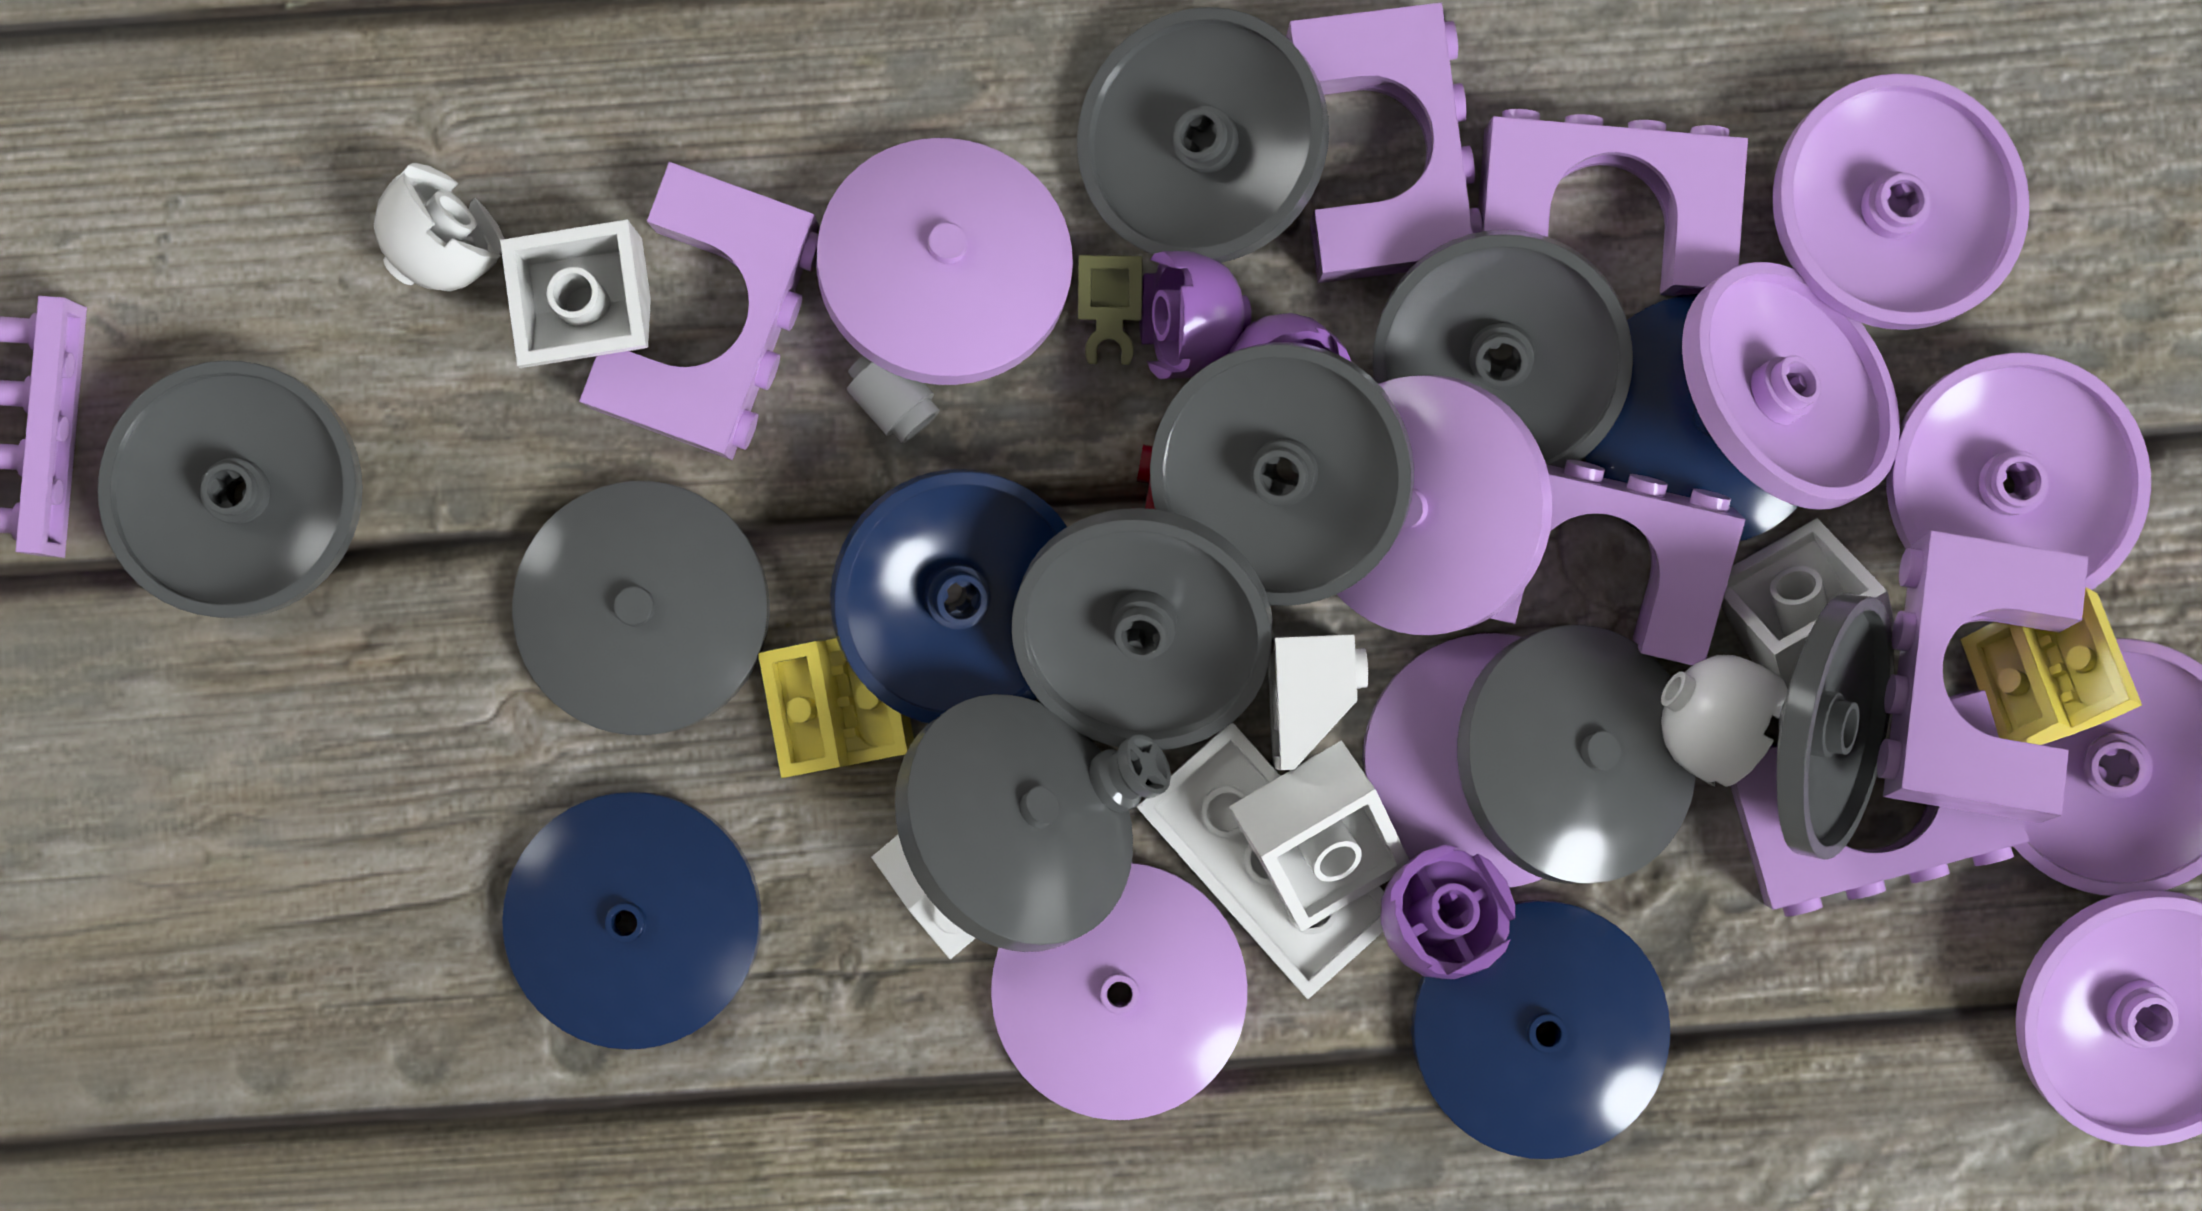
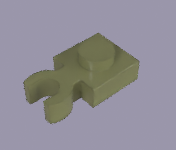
M1079 255L1078 319L1096 320V331L1091 334L1086 343V359L1089 364H1097L1100 342L1106 339H1113L1121 346L1122 365H1129L1134 355V343L1131 336L1124 330V320H1142L1143 256Z

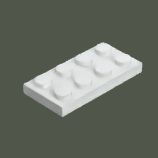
M1231 723L1218 732L1171 775L1170 785L1164 793L1153 798H1145L1136 807L1302 994L1309 999L1384 932L1381 926V898L1384 891L1378 886L1301 932L1229 807L1258 788L1277 779L1280 775L1236 725Z

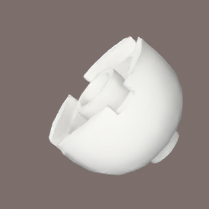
M418 163L408 165L400 175L396 176L378 200L374 230L379 247L385 255L383 259L384 265L396 279L407 285L416 283L427 289L453 291L466 287L489 271L502 256L500 255V240L504 239L499 225L476 198L470 202L468 209L457 196L451 193L459 183L431 166Z
M1716 655L1695 663L1685 672L1676 673L1666 684L1661 696V703L1664 706L1661 720L1662 734L1665 745L1673 759L1689 773L1710 785L1715 786V781L1725 787L1736 784L1755 768L1774 741L1765 736L1764 732L1770 723L1772 715L1778 719L1780 717L1788 691L1784 679L1762 665L1735 655Z

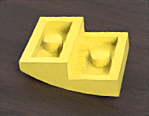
M2085 587L2082 620L2060 633L1992 622L1960 639L1979 690H1985L1999 738L2042 745L2092 728L2142 706L2098 593Z
M837 638L794 645L758 654L781 778L896 757L907 753L911 743L914 741L910 718L890 708L866 688L844 658Z

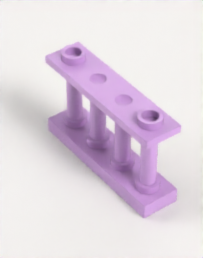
M38 296L37 312H34L30 318L0 316V342L29 344L33 350L31 376H27L25 381L0 380V405L23 407L24 411L28 414L26 439H22L19 445L0 444V469L17 470L18 474L22 477L20 502L16 503L13 508L0 507V533L12 534L13 539L16 540L15 552L65 558L87 313V307L63 297Z

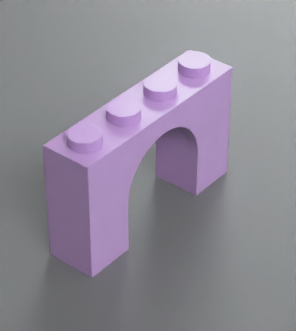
M1442 2L1290 21L1286 37L1304 55L1313 68L1324 95L1362 90L1388 95L1402 103L1414 115L1422 129L1426 144V161L1422 176L1415 185L1403 194L1380 202L1314 210L1310 220L1317 282L1325 283L1405 273L1437 247L1465 235L1482 232L1483 226L1479 208L1469 209L1466 184L1474 183L1475 180L1473 153L1470 145L1461 146L1458 122L1466 121L1465 92L1462 83L1453 84L1450 60L1458 58L1457 31L1454 21H1444Z
M1504 110L1502 117L1493 116L1484 130L1478 201L1483 226L1482 231L1520 230L1548 237L1552 197L1558 183L1574 171L1590 166L1603 165L1621 168L1636 175L1650 187L1658 199L1663 212L1665 229L1660 295L1683 296L1699 294L1708 284L1734 267L1739 266L1748 138L1730 137L1728 128L1714 125L1695 126L1691 128V133L1666 131V124L1655 120L1628 122V128L1603 126V118L1594 115H1569L1565 117V122L1540 120V113L1533 110Z
M669 162L647 222L656 233L723 257L740 270L747 286L749 309L745 326L736 342L724 354L702 365L691 367L670 366L630 351L596 356L579 402L597 412L733 460L737 447L746 450L755 432L758 414L751 412L759 388L768 390L775 378L780 362V354L773 352L781 328L790 331L798 316L802 295L795 293L803 269L812 272L817 264L816 256L819 236L817 232L820 225L814 214Z
M1567 460L1565 469L1546 464L1552 491L1551 530L1576 516L1607 514L1619 517L1633 524L1647 539L1651 554V571L1633 635V641L1638 644L1640 653L1689 665L1705 660L1745 523L1744 517L1735 508L1729 507L1731 498L1703 489H1693L1691 498L1666 492L1668 486L1666 482L1637 474H1630L1628 483L1603 478L1604 468L1578 460ZM1524 590L1512 603L1491 617V619L1515 624Z
M1932 530L1912 544V548L1905 550L1899 570L1900 586L1907 587L1905 610L1898 612L1892 630V647L1895 650H1900L1897 675H1891L1884 699L1885 712L1892 714L1890 739L1883 740L1877 759V775L1879 778H1885L1883 797L2035 823H2042L2062 815L2069 750L1994 737L1970 725L1957 712L1948 697L1943 680V660L1947 645L1954 633L1961 625L1970 622L1991 621L2058 633L2080 622L2083 615L2089 556Z
M1970 690L1948 696L1957 712L1970 725L1988 735L1999 738L1985 690ZM1778 743L1770 746L1765 756L1748 775L1730 786L1764 905L1772 910L1783 908L1785 917L1818 910L1823 907L1820 897L1843 891L1846 892L1848 900L1886 891L1884 880L1909 874L1911 883L1940 878L1950 874L1948 863L1970 857L1973 858L1975 866L2004 861L2014 857L2012 846L2030 842L2023 820L1927 804L1918 823L1898 841L1874 849H1857L1845 846L1835 857L1819 859L1793 852L1784 840L1777 804Z

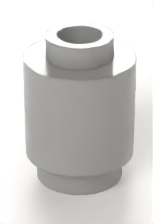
M864 356L858 359L848 370L853 381L847 387V392L886 436L894 434L902 444L924 429L940 412L939 408L931 400L934 393L925 383L890 373Z

